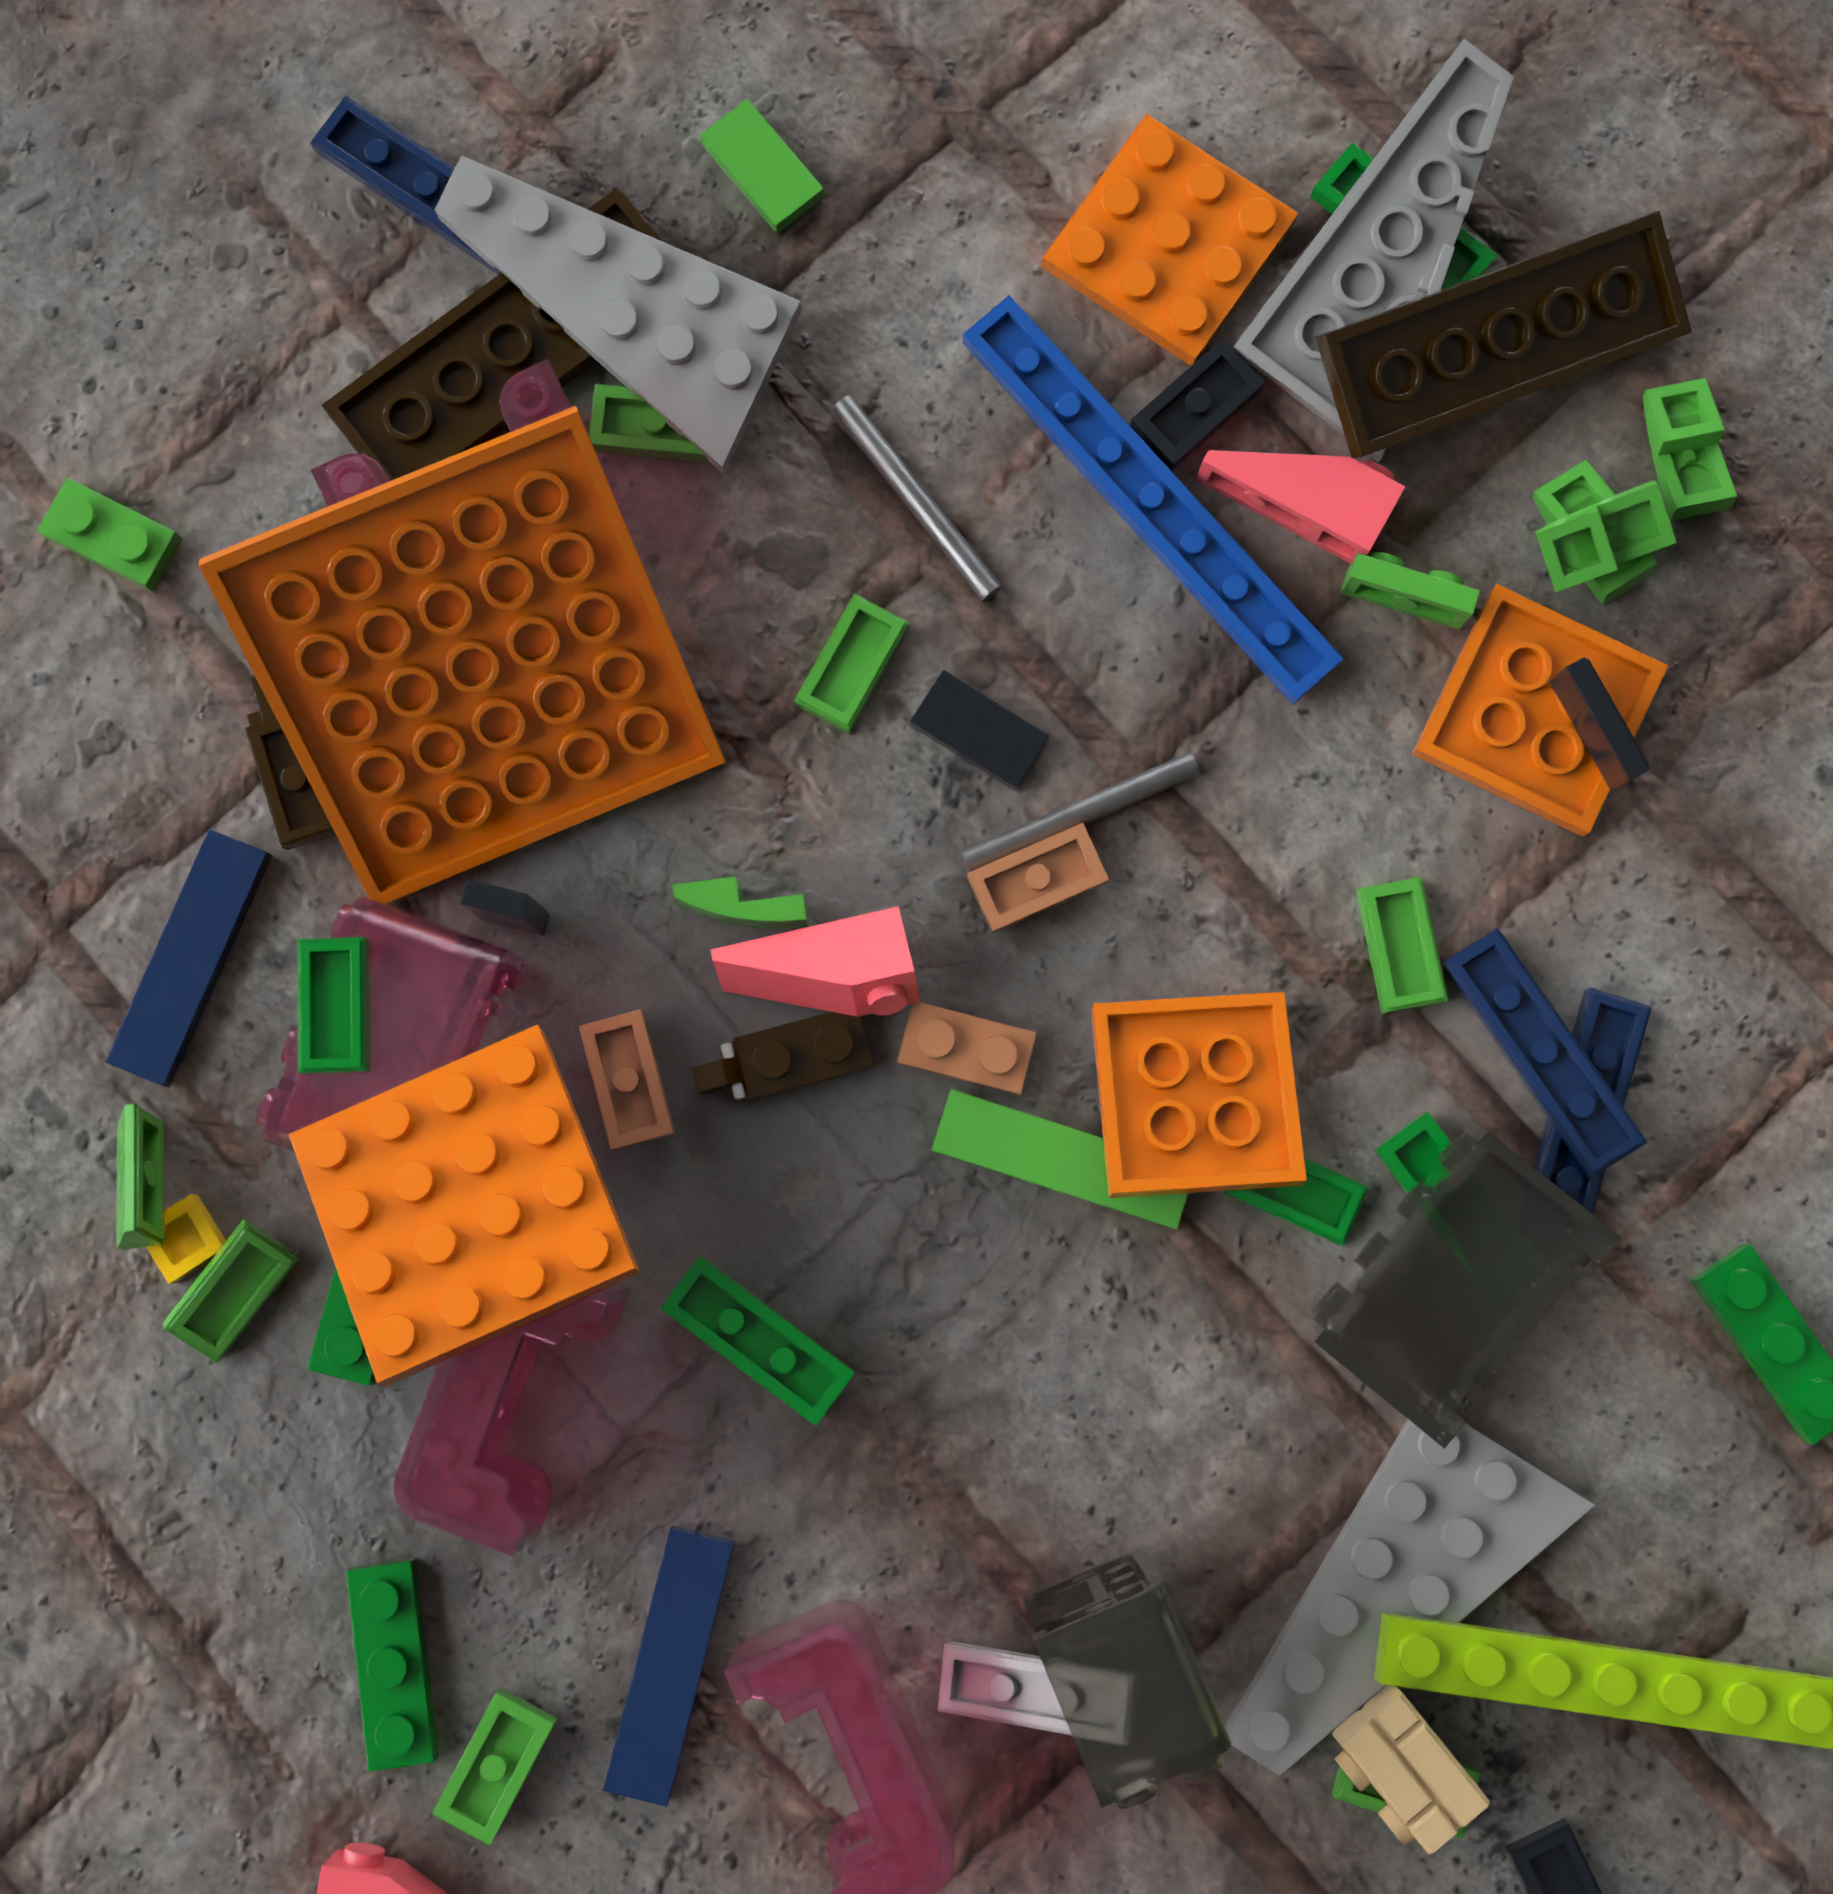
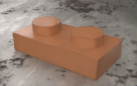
M1080 823L967 873L968 882L992 934L1109 882V878L1084 823Z
M916 1003L911 1006L897 1064L1020 1096L1036 1032L924 1003Z
M639 1009L580 1025L579 1030L610 1149L616 1151L676 1134L644 1011Z

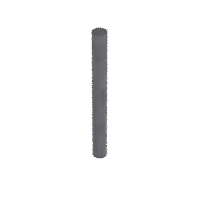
M848 395L837 402L832 412L981 601L985 602L997 594L1002 588L1001 584L853 397Z
M1188 752L963 850L960 854L964 865L969 873L1080 823L1086 825L1200 775L1197 762L1192 753Z

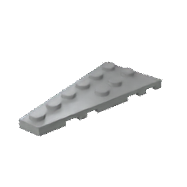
M1466 39L1462 40L1233 346V349L1244 361L1344 437V431L1315 336L1441 290L1455 249L1454 245L1460 227L1468 212L1485 155L1489 151L1514 78L1513 75ZM1386 448L1369 454V456L1379 462L1382 460Z
M461 155L435 207L439 220L490 266L496 267L522 290L523 295L537 308L543 309L564 328L565 333L633 394L639 395L665 418L666 423L680 436L683 438L685 436L707 456L708 461L725 475L802 311L800 300Z
M1421 1397L1228 1719L1220 1736L1224 1741L1278 1776L1282 1775L1385 1686L1374 1680L1382 1612L1459 1623L1595 1505L1431 1401Z

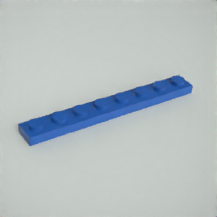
M1010 295L963 333V345L1292 705L1298 702L1340 665L1343 658Z

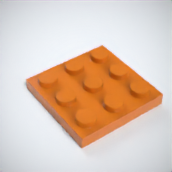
M1146 113L1043 256L1042 268L1189 366H1192L1199 360L1291 230L1299 213Z
M1496 583L1483 604L1411 755L1584 837L1590 833L1610 788L1549 681L1566 666L1586 657L1592 663L1635 738L1669 665Z
M1284 992L1093 1003L1091 1016L1109 1198L1302 1186L1307 1181Z

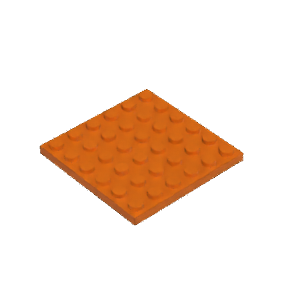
M576 406L199 560L198 566L374 909L726 763Z

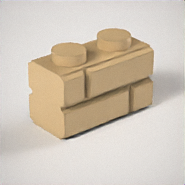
M1385 1686L1366 1702L1361 1710L1353 1713L1334 1729L1332 1733L1333 1737L1344 1749L1334 1758L1360 1792L1370 1784L1378 1791L1387 1805L1377 1813L1404 1847L1415 1838L1428 1855L1435 1853L1457 1834L1459 1828L1465 1827L1489 1806L1490 1800L1396 1686Z

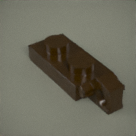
M250 677L259 711L247 715L249 727H245V731L282 848L290 850L336 835L256 677Z
M828 1012L735 1037L734 1041L719 1045L723 1059L693 1067L691 1071L696 1091L700 1095L730 1087L734 1101L746 1098L754 1101L874 1068L861 1017Z

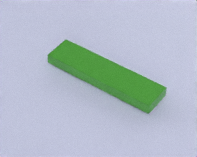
M953 1089L950 1090L931 1149L933 1152L1175 1230L1178 1228L1188 1193L1109 1198L1102 1137Z

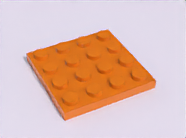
M538 1024L289 1134L376 1382L382 1386H389L640 1273L545 1032Z

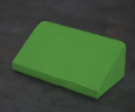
M136 1104L124 1106L117 1126L116 1245L121 1250L162 1245V1240H164V1122Z

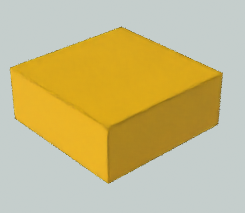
M190 1194L164 1211V1240H162V1245L146 1248L168 1284H177L208 1264L226 1242V1239L200 1197Z

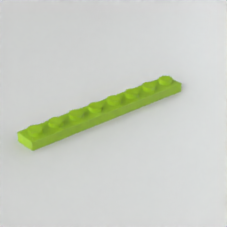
M1382 1612L1374 1680L1379 1684L1833 1749V1677Z

